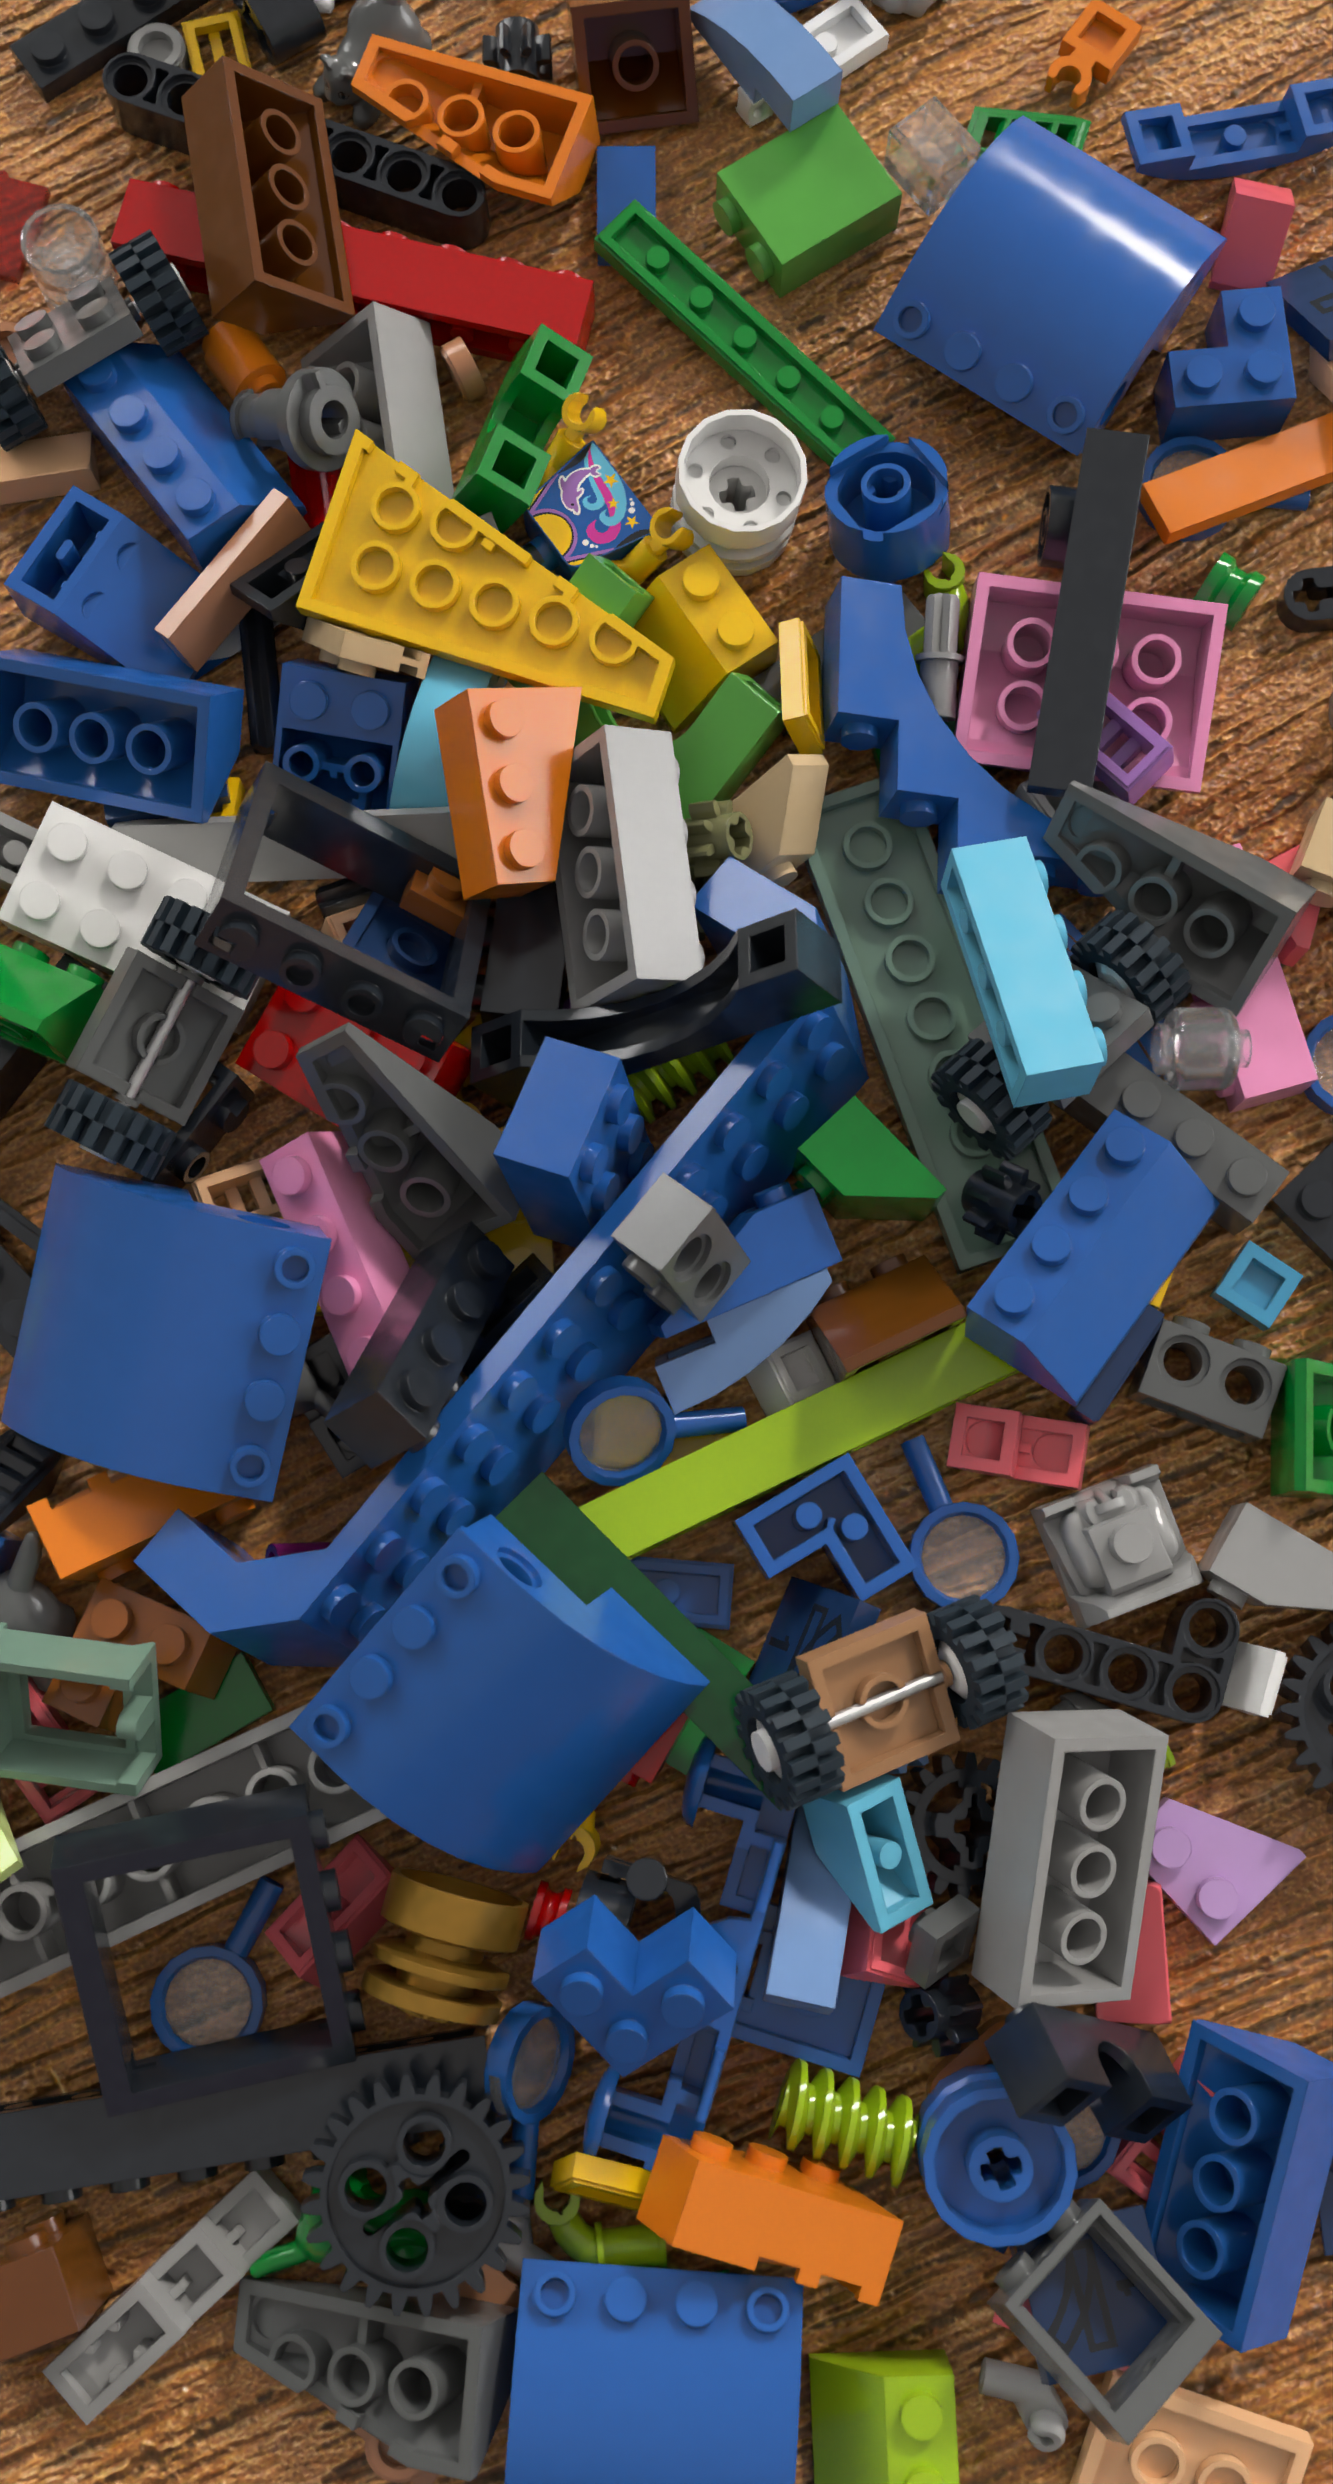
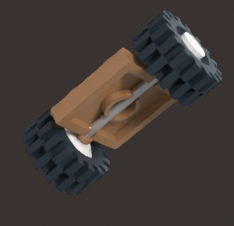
M974 1594L929 1613L912 1608L795 1657L800 1676L797 1675V1671L791 1670L739 1691V1694L735 1697V1702L738 1706L734 1707V1716L741 1723L736 1726L738 1736L745 1740L746 1747L742 1749L746 1759L751 1758L755 1766L752 1772L757 1781L763 1780L764 1792L768 1798L774 1797L775 1805L778 1808H785V1811H791L836 1790L845 1792L960 1741L955 1721L956 1717L959 1726L964 1729L969 1727L970 1730H974L1008 1715V1712H1015L1023 1708V1703L1028 1701L1029 1693L1024 1688L1030 1685L1029 1675L1020 1668V1666L1026 1664L1023 1652L1015 1651L1013 1643L1018 1640L1013 1630L1006 1632L1003 1626L1006 1619L1001 1612L993 1613L992 1603L986 1598L980 1600V1596Z

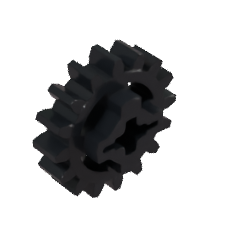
M958 1751L954 1765L948 1755L936 1754L932 1756L934 1772L931 1773L921 1767H913L910 1773L917 1786L913 1791L903 1789L926 1874L928 1873L927 1881L930 1892L941 1895L948 1886L951 1899L959 1893L968 1899L970 1889L972 1888L977 1896L982 1897L987 1859L983 1861V1855L989 1851L994 1815L993 1809L986 1802V1794L988 1792L994 1802L996 1801L1000 1761L984 1757L977 1765L975 1753ZM943 1788L942 1797L927 1809L934 1795ZM970 1818L971 1825L969 1831L955 1833V1820ZM925 1836H929L938 1846L939 1861L931 1853Z

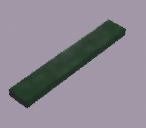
M541 1472L495 1518L586 1605L612 1587L710 1681L683 1713L779 1811H782L783 1809L775 1805L774 1797L769 1799L765 1794L763 1780L757 1781L752 1772L755 1766L751 1758L746 1759L742 1749L746 1747L745 1740L738 1736L736 1728L741 1723L734 1716V1707L738 1706L735 1702V1697L739 1694V1691L753 1686L752 1683Z

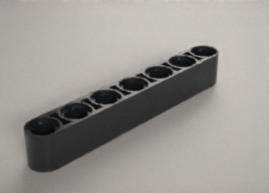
M121 53L110 59L104 67L102 80L117 121L122 129L132 136L189 155L181 97L202 75L139 53ZM325 118L338 207L340 209L440 244L455 245L463 250L474 249L484 243L489 236L491 222L486 189L482 180L458 164ZM351 169H359L356 172L345 173ZM405 188H415L409 192H399ZM463 206L471 207L466 211H453L456 208Z

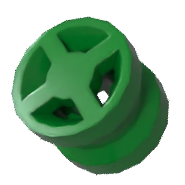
M1224 552L1193 600L1228 604L1225 628L1232 632L1259 592L1266 577L1257 571L1251 573L1244 572L1237 567L1235 558Z

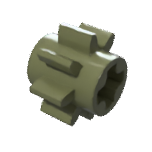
M716 800L688 804L691 818L684 819L688 828L686 846L689 866H694L695 878L712 877L728 856L737 861L748 858L753 847L752 827L748 818L742 812H733V802L731 800L717 802Z

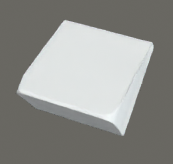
M811 1330L786 1340L756 1368L745 1375L766 1417L837 1384Z
M1238 1641L1222 1706L1253 1716L1268 1718L1269 1715H1272L1288 1657H1285L1286 1653Z

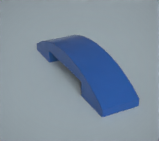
M1333 78L1291 84L1281 101L1190 116L1183 115L1180 103L1124 112L1121 123L1136 172L1151 177L1171 180L1217 179L1277 167L1333 147Z

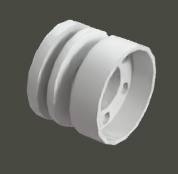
M753 409L722 411L703 419L687 435L678 458L675 484L670 502L671 508L683 512L681 520L672 526V533L674 534L679 528L684 527L693 531L694 541L691 547L682 551L687 557L710 544L732 576H748L769 567L785 551L807 485L806 457L796 436L776 418Z

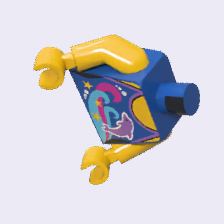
M575 392L570 394L562 405L561 414L567 429H558L546 452L551 455L550 461L531 506L523 513L525 530L531 540L521 546V548L530 553L533 559L550 572L554 570L558 576H562L567 581H570L586 556L591 553L609 559L640 585L667 559V550L669 548L675 551H684L691 547L694 541L693 531L682 527L670 536L672 526L681 520L683 512L671 507H663L651 516L594 440L585 445L583 440L585 433L595 434L600 432L606 425L607 415L604 409L595 407L590 412L588 419L582 423L580 417L581 410L587 404L589 395Z

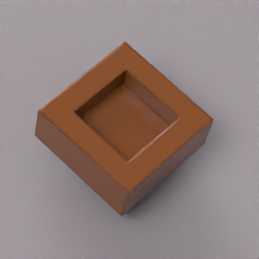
M433 867L429 875L416 869L404 889L399 907L455 937L456 929L464 918L467 900H463L461 881Z

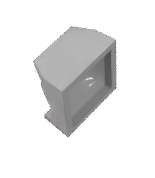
M1158 1464L1143 1465L1081 1489V1491H1076L1030 1509L1075 1623L1079 1628L1086 1629L1204 1582L1194 1556L1186 1550L1172 1509L1159 1480L1161 1472Z

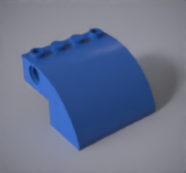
M1022 115L1012 122L991 143L958 185L917 249L873 330L1064 449L1079 456V454H1083L1087 427L1105 428L1150 351L1154 349L1161 352L1228 239Z
M55 1163L1 1422L38 1444L97 1466L176 1486L273 1502L332 1239L328 1238L319 1226L193 1201L187 1189Z
M490 1514L466 1528L463 1525L460 1526L289 1727L362 1798L390 1820L426 1843L459 1859L492 1870L512 1873H537L704 1690L710 1681L612 1587L586 1605Z
M523 2258L510 2400L505 2484H795L804 2285L798 2284L793 2278Z

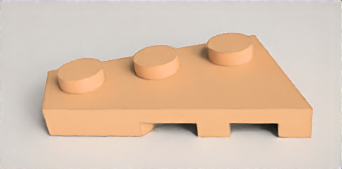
M1119 2369L1106 2371L1100 2393L1103 2396L1122 2376L1124 2371ZM1178 2387L1130 2445L1107 2439L1090 2420L1070 2484H1301L1314 2444L1308 2431Z

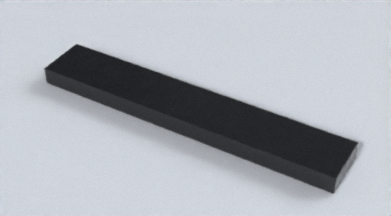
M1087 427L1026 793L1063 798L1069 784L1074 780L1093 788L1150 435Z

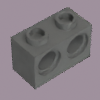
M664 1172L611 1234V1237L628 1256L621 1264L622 1267L645 1286L643 1292L670 1315L674 1316L681 1308L700 1323L751 1262L714 1207Z
M1175 1315L1172 1322L1164 1319L1161 1327L1140 1357L1126 1398L1245 1444L1262 1439L1287 1365L1271 1360L1272 1351L1258 1343L1237 1338L1234 1339L1233 1344H1229L1209 1336L1211 1328L1208 1325L1192 1318ZM1168 1348L1178 1349L1189 1358L1191 1372L1186 1381L1172 1378L1165 1370L1163 1359ZM1230 1371L1239 1372L1248 1379L1251 1385V1397L1247 1404H1239L1233 1401L1227 1394L1225 1380Z

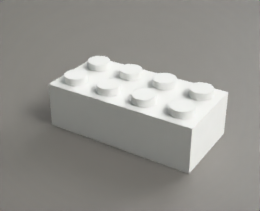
M52 801L0 909V921L13 931L63 954L67 953L74 959L111 976L127 946L143 952L177 972L178 966L152 953L142 946L140 942L164 896L168 895L175 899L178 898L191 906L194 905L205 911L216 877ZM245 891V895L291 917L289 911ZM259 977L248 1000L236 997L229 992L227 993L211 983L204 982L202 987L244 1010L234 1030L235 1033L240 1035L266 979Z

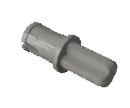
M937 593L928 595L926 599L923 653L915 655V663L920 665V678L939 716L944 722L957 720V679L959 666L965 663V657L957 654L960 600L957 595Z

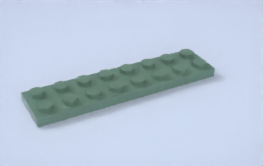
M880 778L824 796L815 854L805 861V865L831 935L840 943L841 962L846 970L849 984L912 1154L947 1189L934 1209V1213L958 1275L1002 1260L1017 1240L1005 1234L1000 1245H996L975 1235V1226L963 1221L962 1217L966 1212L962 1207L961 1195L965 1183L973 1173L982 1169L985 1164L998 1170L1005 1158L999 1159L994 1157L990 1148L987 1151L983 1150L978 1146L977 1139L974 1136L969 1138L962 1132L964 1127L959 1122L954 1123L948 1116L951 1111L949 1108L941 1106L937 1099L940 1094L932 1088V1083L934 1082L931 1079L932 1074L969 1041L967 1036L985 1019L943 894H937L938 854L927 826L909 827L903 825L899 819L879 817ZM1042 1132L1015 1158L1010 1160V1162L1028 1169V1179L1040 1184L1041 1188L1038 1193L1042 1198L1043 1205L1061 1181L1044 1133Z

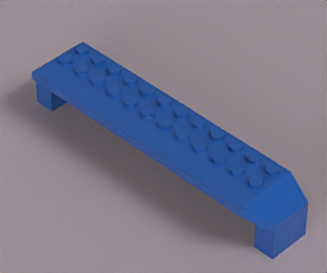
M728 856L696 894V918L717 955L728 946L737 929L797 908L827 932L815 906L731 856ZM842 962V1003L766 1028L752 1036L441 1410L437 1418L440 1422V1428L435 1437L418 1452H406L327 1549L255 1560L238 1544L177 1509L136 1557L134 1562L209 1634L271 1666L340 1667L460 1526L463 1525L466 1528L490 1514L496 1517L541 1472L545 1473L566 1448L562 1432L566 1412L577 1395L598 1380L616 1375L625 1376L656 1338V1336H652L647 1323L661 1307L643 1292L645 1286L622 1267L621 1264L628 1256L611 1237V1234L664 1172L714 1207L728 1227L739 1213L756 1206L753 1195L781 1184L792 1172L797 1149L856 1095L869 1079L848 977ZM597 1406L590 1412V1414L582 1424V1427L590 1419L594 1412L599 1408V1406Z

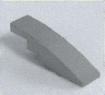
M271 2169L250 2171L51 2361L42 2373L87 2426L183 2337L194 2322L240 2281L250 2269L252 2263L268 2249H271L299 2223L302 2214L301 2204Z

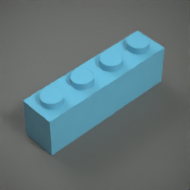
M1026 836L951 848L941 888L1013 1108L1090 1094L1102 1067L1107 1062L1106 1040L1102 1030L1099 1027L1092 1026L1086 1009V983L1082 973L1079 970L1072 969L1066 951L1068 946L1066 926L1059 914H1053L1047 897L1049 888L1048 876L1041 860H1034Z

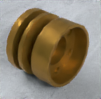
M396 1867L392 1870L380 1915L392 1924L406 1930L407 1934L405 1938H376L372 1942L370 1953L389 1965H368L365 1968L360 1987L368 1994L394 2005L397 2009L425 2020L445 2024L495 2025L499 2019L503 2002L483 1990H506L510 1975L495 1964L484 1960L485 1952H516L529 1904L518 1897L480 1883L427 1870Z

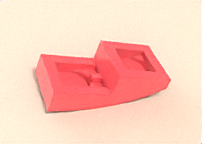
M956 1402L946 1466L995 1477L1081 1491L1090 1427L1088 1424L1023 1415L1020 1411Z

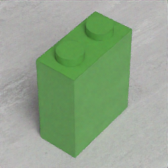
M836 104L791 132L786 131L717 172L716 201L713 203V211L723 232L727 236L735 235L745 249L748 265L755 277L761 282L767 280L778 297L781 298L897 229L902 192L840 106Z

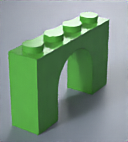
M591 553L586 556L569 581L590 601L607 613H613L632 628H634L655 598L612 561ZM731 672L690 728L673 741L674 756L680 768L678 786L683 819L691 818L688 804L709 800H716V802L730 800L785 728L782 721V703L748 675ZM505 678L515 688L533 687ZM580 701L574 748L603 725L618 726L610 710Z

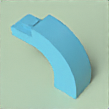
M433 656L428 666L425 680H422L405 730L396 766L389 809L449 807L434 709L467 688H504L508 682L505 678Z

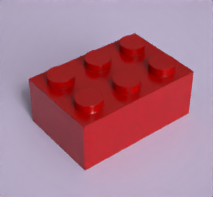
M278 985L235 1064L327 1120L296 1058V1054L301 1047L348 1022L455 1097L470 1072L471 1050L454 1040L438 1063ZM423 1035L421 1036V1037H423V1038H425V1039H427V1040L430 1041V1038H427V1037H425V1036H423Z

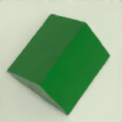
M1295 1358L1283 1363L1287 1365V1369L1271 1412L1270 1496L1333 1499V1364L1309 1358Z

